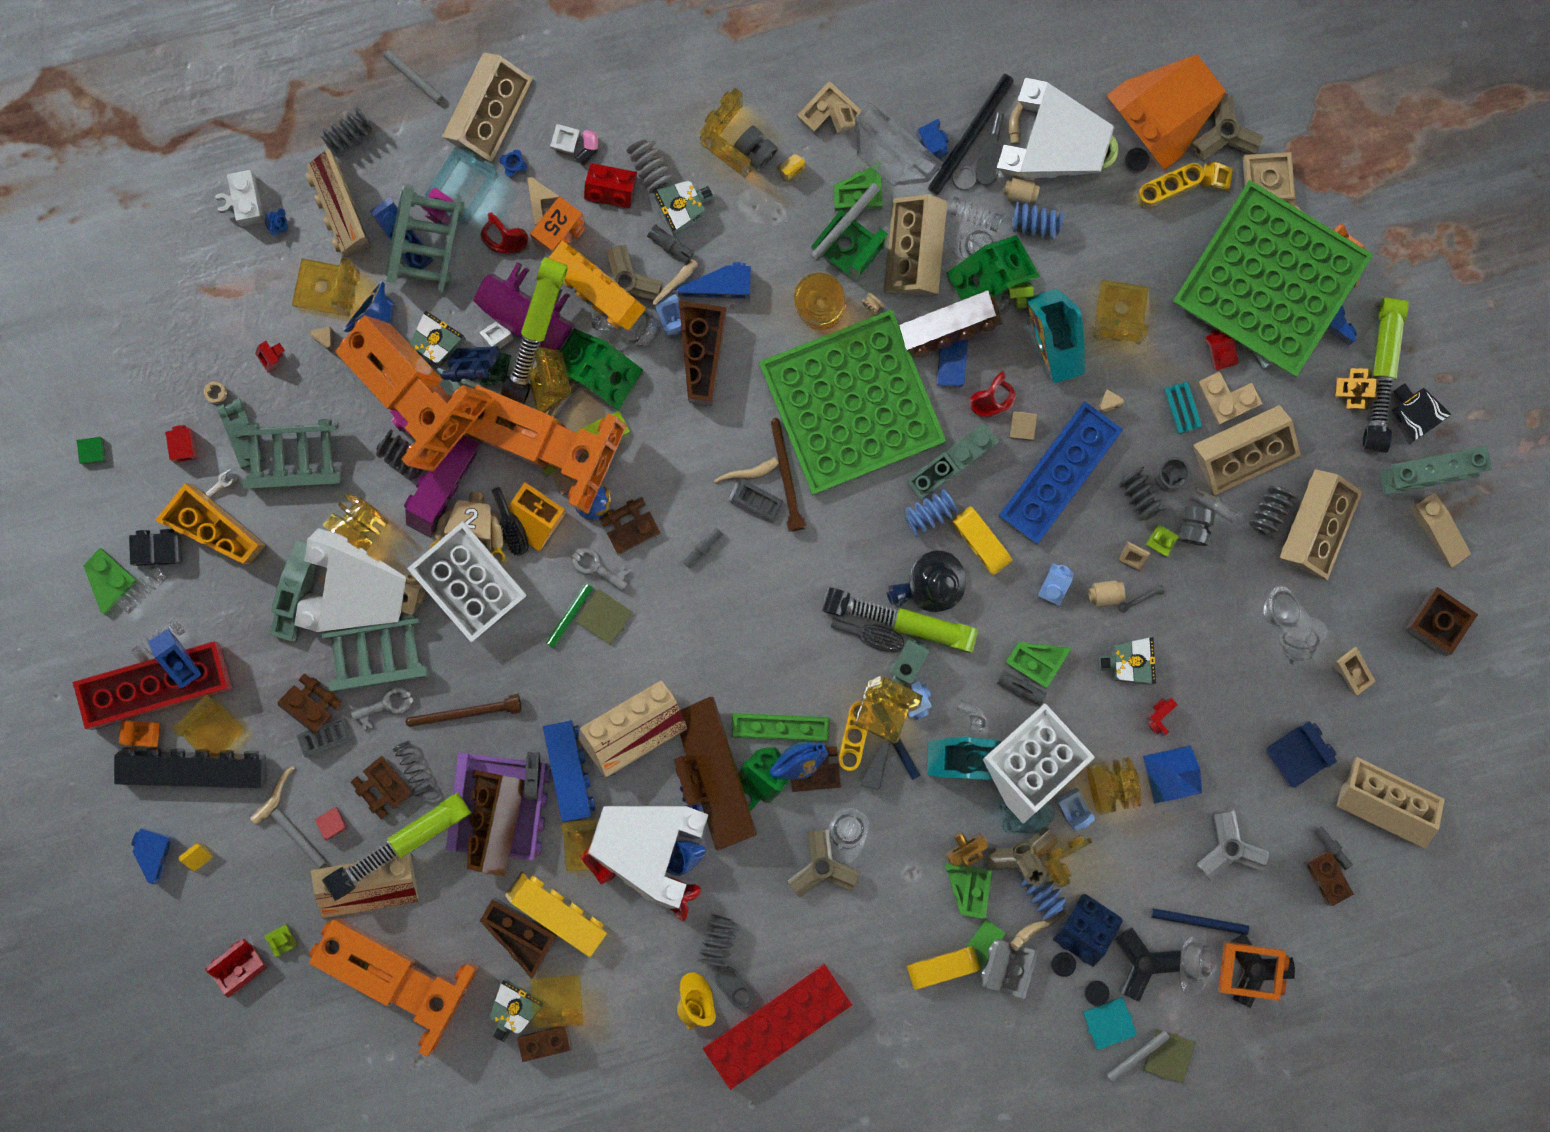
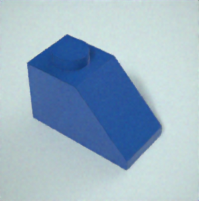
M169 628L148 641L154 658L180 688L201 676L199 669Z
M140 828L139 832H136L132 839V846H134L133 854L147 882L158 884L173 837Z

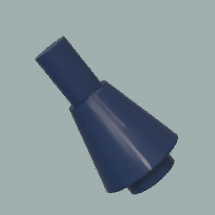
M909 583L889 585V591L886 592L890 604H895L898 608L912 598Z

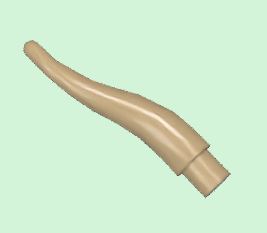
M1020 102L1012 111L1009 119L1008 131L1010 142L1013 145L1020 144V118L1024 110Z
M691 259L686 266L684 265L677 276L664 287L652 304L654 306L657 305L668 293L686 284L699 264Z
M774 457L754 468L724 474L715 479L714 483L718 484L723 480L733 478H760L772 472V469L779 466V463Z
M293 766L287 769L278 779L268 801L250 817L254 824L257 825L263 819L265 820L275 810L280 801L283 785L288 775L294 771Z
M1063 909L1058 915L1050 919L1035 922L1024 927L1015 935V939L1010 943L1011 948L1017 951L1034 934L1059 921L1066 914V910Z

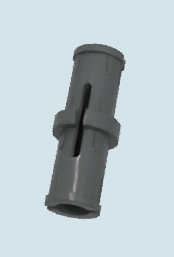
M657 224L651 228L659 236L649 231L648 238L664 247L666 253L671 252L685 264L690 261V258L685 256L683 252L692 257L695 251L679 242L678 237L675 235H669L658 227Z
M1003 671L997 682L998 685L1016 693L1015 696L1019 698L1022 696L1038 704V706L1042 705L1047 695V692H1043L1028 684V680H1021L1006 671Z

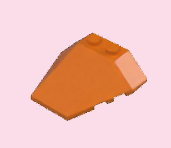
M1198 54L1125 80L1106 96L1148 148L1163 170H1166L1184 156L1192 141L1225 95L1226 90Z

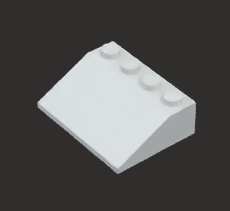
M464 521L407 568L470 642H473L527 596Z
M1044 704L992 750L983 761L1006 806L1024 824L1095 757L1057 715Z

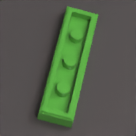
M732 713L731 737L828 742L829 717Z

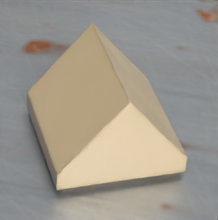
M838 104L831 108L829 113L837 134L857 127V122L849 104Z
M330 326L310 331V336L329 352L334 350V330Z
M1106 389L1098 411L1105 413L1119 408L1123 405L1124 400Z
M1128 541L1119 560L1141 570L1150 552Z

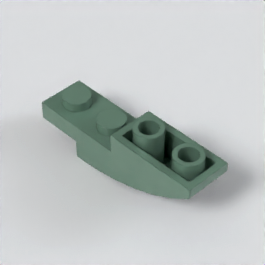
M984 422L906 481L922 500L1000 441L986 422Z
M300 540L296 541L285 564L271 608L274 618L270 635L289 641L296 640L299 627L294 625L297 604L308 592L310 593L316 564L304 561L307 542Z

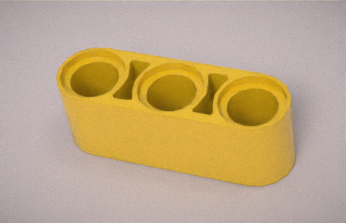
M1191 163L1144 184L1137 194V203L1142 208L1149 209L1195 189L1204 178V169L1199 164ZM1194 172L1198 179L1191 181L1187 178L1186 173ZM1165 182H1173L1176 190H1168L1165 187ZM1143 192H1152L1155 197L1154 200L1145 199Z
M969 506L951 520L956 530L993 576L1013 561L1009 553L973 507Z
M863 701L855 702L848 712L838 757L839 766L845 771L855 770L861 762L871 717L870 706ZM862 706L866 709L867 715L864 719L854 717L853 710L855 707ZM858 730L861 733L860 742H850L848 739L849 731ZM851 753L856 757V764L853 767H847L843 764L842 759L845 754Z
M974 946L906 966L913 990L981 970Z

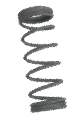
M405 741L393 747L392 750H394L393 752H396L395 756L397 757L408 755L400 762L399 765H408L414 763L404 771V774L418 772L408 780V783L422 781L418 785H416L412 790L415 794L414 796H419L431 790L432 786L429 784L419 790H415L428 778H423L410 782V780L417 776L419 773H421L423 769L405 773L408 769H410L412 766L419 762V760H415L412 762L401 764L404 760H406L408 757L415 753V751H412L405 754L397 755L401 750L411 745L410 741Z

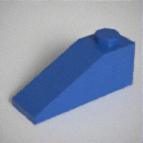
M733 262L732 266L726 265L678 287V297L750 299L751 266H746L744 262Z

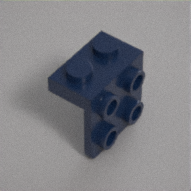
M1310 721L1303 722L1266 749L1267 754L1292 788L1299 786L1322 769L1338 762L1334 757L1337 755L1334 748L1329 743L1325 744L1321 738L1323 733L1316 723L1312 724Z
M1082 894L1066 923L1055 934L1053 941L1058 943L1063 949L1079 957L1082 962L1094 967L1106 954L1123 920L1087 894Z

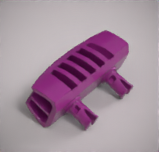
M516 262L507 280H503L495 274L487 275L481 282L473 301L500 325L523 338L521 331L532 297L522 292L519 287L530 270L524 268L519 274L522 264ZM562 289L559 290L545 339L540 341L539 347L555 351V349L560 350L574 329V324L563 318L560 314L567 299L570 297L566 293L559 300Z

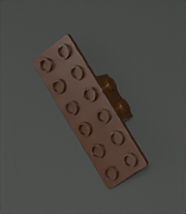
M714 697L705 698L681 709L680 712L687 726V730L680 733L686 756L674 759V763L687 805H702L704 813L708 814L707 824L717 851L756 836L757 832Z

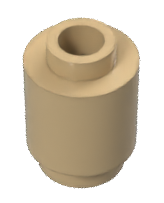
M1012 177V181H1006L1004 195H1008V201L1016 203L1018 201L1020 204L1027 203L1028 205L1030 203L1036 204L1040 186L1034 185L1035 182Z
M1116 580L1093 583L1092 588L1088 590L1090 603H1094L1096 607L1119 604L1120 601H1125L1123 582H1117Z

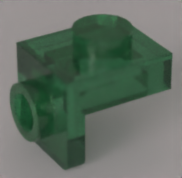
M501 353L493 367L487 369L488 377L481 378V384L495 386V382L504 383L507 378L511 355Z

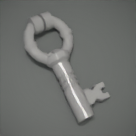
M577 548L571 556L573 566L577 572L582 574L596 573L621 591L628 585L623 580L630 570L627 569L625 571V567L622 566L619 573L616 575L612 574V572L601 566L600 557L595 550ZM585 553L594 558V562L588 569L579 565V561Z
M392 687L385 693L381 702L352 711L351 715L354 721L360 719L363 723V730H367L366 726H369V729L372 728L371 722L368 721L369 715L384 710L392 714H403L410 708L413 698L410 690L407 691L402 687ZM401 693L405 705L399 708L392 707L390 696Z

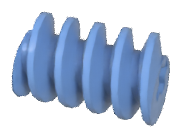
M1017 201L1012 220L1013 232H1016L1019 226H1021L1022 234H1025L1030 228L1032 236H1035L1039 230L1041 238L1050 233V240H1054L1056 235H1059L1064 212L1062 211L1056 217V210L1052 209L1049 215H1047V210L1043 207L1038 213L1036 205L1028 211L1027 203H1024L1021 209H1019Z
M942 489L940 491L941 498L935 493L932 494V502L927 498L923 499L924 507L917 502L914 504L915 511L911 507L906 508V515L904 514L915 537L918 536V528L925 533L927 532L926 524L935 528V519L943 524V515H946L951 520L953 510L958 514L957 508L946 490Z
M1047 872V877L1044 878L1043 883L1040 885L1027 884L1025 878L1020 885L1021 888L1030 887L1026 895H1035L1031 901L1032 904L1040 902L1041 905L1037 912L1046 911L1042 918L1043 921L1053 917L1067 907L1063 906L1066 902L1065 897L1057 898L1061 890H1052L1055 881L1046 882L1050 876L1049 872Z

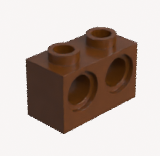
M1323 851L1304 861L1326 905L1334 906L1354 895L1331 851Z
M567 1024L521 1035L517 1038L522 1062L573 1049Z

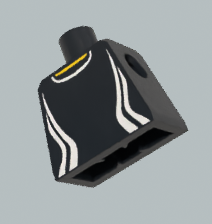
M1406 383L1393 391L1401 404L1392 409V412L1408 444L1413 443L1451 416V413L1425 388L1413 394Z

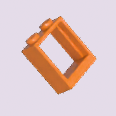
M1224 941L1218 991L1226 994L1280 1001L1281 995H1285L1286 980H1283L1284 970H1288L1289 956H1286V951L1283 949ZM1236 951L1277 956L1273 992L1231 987Z

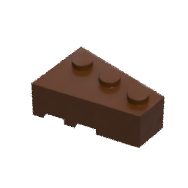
M496 898L491 900L480 919L485 928L509 952L511 957L525 970L526 974L533 979L558 935Z

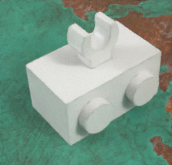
M246 170L227 174L231 195L228 196L227 194L220 193L215 196L217 201L226 200L225 206L218 207V211L220 213H227L233 207L235 219L241 227L265 222L256 176L253 172Z

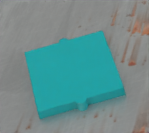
M1123 997L1083 1012L1089 1028L1087 1032L1091 1034L1097 1051L1137 1036L1131 1020L1133 1016L1128 1012Z

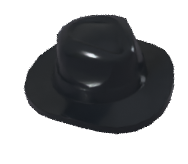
M931 551L923 554L911 569L909 577L911 596L920 608L929 612L945 611L957 605L962 599L966 587V575L960 561L952 553L946 551Z

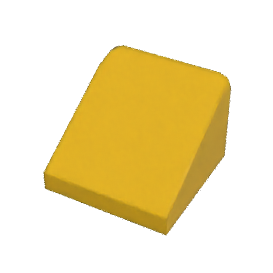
M794 154L779 164L777 170L788 181L805 169V160Z
M1217 162L1204 164V178L1201 181V186L1221 191H1230L1233 168Z
M196 843L179 856L178 859L190 870L197 871L212 859V854L203 843Z

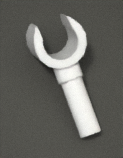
M231 469L219 475L217 484L206 492L208 497H211L220 488L227 487L237 481L238 477L232 480L228 479L227 474Z

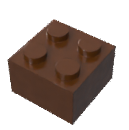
M1436 587L1429 591L1405 627V630L1443 656L1452 655L1478 614L1439 587Z

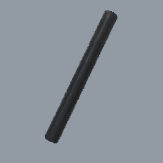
M1004 73L928 186V190L935 195L940 194L1013 84L1014 79L1008 74Z

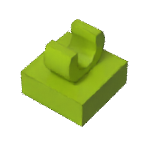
M1031 283L1007 290L1009 298H1015V307L1017 309L1027 308L1026 297L1034 296Z
M1158 524L1145 546L1166 558L1179 536Z
M288 924L264 936L275 958L298 946Z

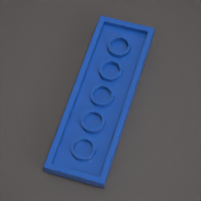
M1084 401L998 517L1037 545L1123 429Z

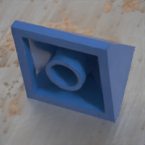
M1191 746L1143 756L1154 804L1202 793L1200 767Z

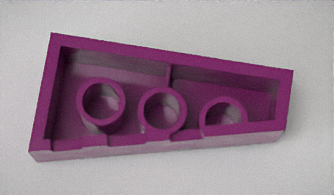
M463 435L433 472L428 471L426 476L422 475L416 484L417 491L414 496L410 494L404 504L407 526L429 538L433 536L435 520L439 519L446 512L445 509L448 505L446 500L454 498L460 485L458 479L463 480L479 452L478 442Z

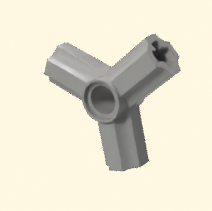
M1235 811L1213 814L1219 845L1196 864L1203 875L1211 881L1233 861L1263 871L1269 858V851L1240 840ZM1229 842H1233L1236 845V853L1232 856L1228 855L1225 851V847Z

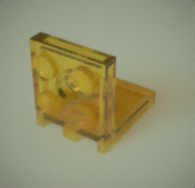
M734 88L731 93L727 91L719 102L721 106L717 111L712 110L706 117V124L699 132L701 134L700 144L746 178L751 172V159L719 136L743 106V93Z
M341 257L340 265L302 258L292 305L294 307L350 317V309H353L355 304L354 287L358 286L360 280L358 268L351 259ZM318 281L327 282L326 291L322 293L316 292L315 284Z
M1101 280L1092 337H1106L1119 342L1125 340L1140 345L1148 334L1149 325L1144 324L1149 287ZM1119 301L1125 302L1128 306V311L1124 314L1118 313L1115 309V304Z

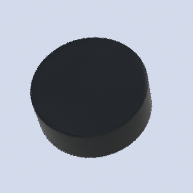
M1142 148L1131 149L1125 157L1126 168L1133 173L1144 171L1149 164L1148 153Z
M1059 952L1052 958L1051 968L1058 976L1067 977L1074 973L1076 960L1067 952Z
M1091 981L1086 985L1084 996L1090 1004L1100 1006L1109 999L1110 992L1105 983Z

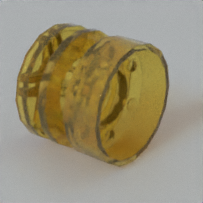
M812 273L801 279L796 286L794 293L795 307L804 324L817 330L831 329L839 324L845 315L847 305L843 287L836 278L826 273ZM822 299L825 306L824 308H820L817 302L818 300Z
M347 492L344 498L351 502L352 505L348 508L339 502L338 506L345 514L341 517L331 513L323 526L329 531L347 538V542L357 549L362 548L367 551L373 542L366 533L370 531L379 535L381 532L372 525L376 521L385 527L388 522L383 518L380 511L364 499Z
M1130 757L1122 758V767L1118 759L1113 760L1112 772H1109L1105 762L1087 766L1090 791L1099 815L1115 812L1116 800H1119L1124 810L1129 809V800L1133 808L1141 806L1140 780Z

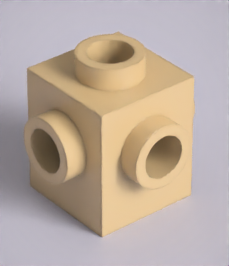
M412 574L404 575L407 578L401 612L413 615L420 604L423 605L427 591L424 590L423 586Z

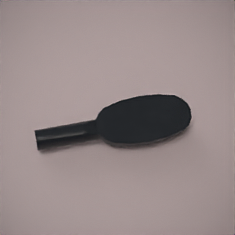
M496 487L492 489V494L502 516L499 525H502L501 529L503 528L502 536L503 540H505L504 543L509 547L508 550H511V554L514 553V556L523 555L529 548L526 532L518 517L510 513L501 488Z

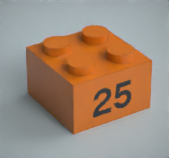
M559 196L530 232L533 243L549 256L562 240L569 245L574 238L578 239L585 231L583 213Z

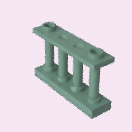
M402 184L384 276L386 282L396 284L397 277L401 278L402 275L437 282L436 288L438 292H443L444 286H449L451 273L447 271L458 216L463 215L465 202H461L462 198L460 195L455 194L453 202L418 196L414 192L412 185ZM418 205L451 212L449 225L412 219V216H409L410 207ZM416 229L447 235L444 249L408 243V240L404 239L406 230ZM409 252L442 259L440 271L438 273L403 266V263H400L401 254Z
M332 419L317 420V424L259 427V423L244 424L245 428H241L238 431V436L248 435L251 472L242 479L243 489L336 484L343 481V470L336 471V467H333L330 431L337 430L339 423H332ZM321 431L323 468L319 472H312V468H309L306 432ZM282 433H296L299 458L297 473H288V470L285 469ZM272 434L275 462L273 474H264L261 471L258 435Z
M1487 446L1392 464L1391 469L1380 471L1379 476L1383 494L1389 495L1480 476L1479 472L1492 470L1488 448Z
M414 615L401 616L398 622L346 630L337 629L321 633L322 639H331L337 675L334 676L335 681L328 682L329 690L331 692H339L429 677L428 667H421V663H418L413 626L421 625V620L414 618ZM391 629H404L409 663L406 665L407 669L397 670V667H394L389 634ZM366 633H380L385 667L382 669L383 673L373 674V670H370L365 638ZM355 635L361 672L358 673L359 677L349 678V674H346L341 637Z

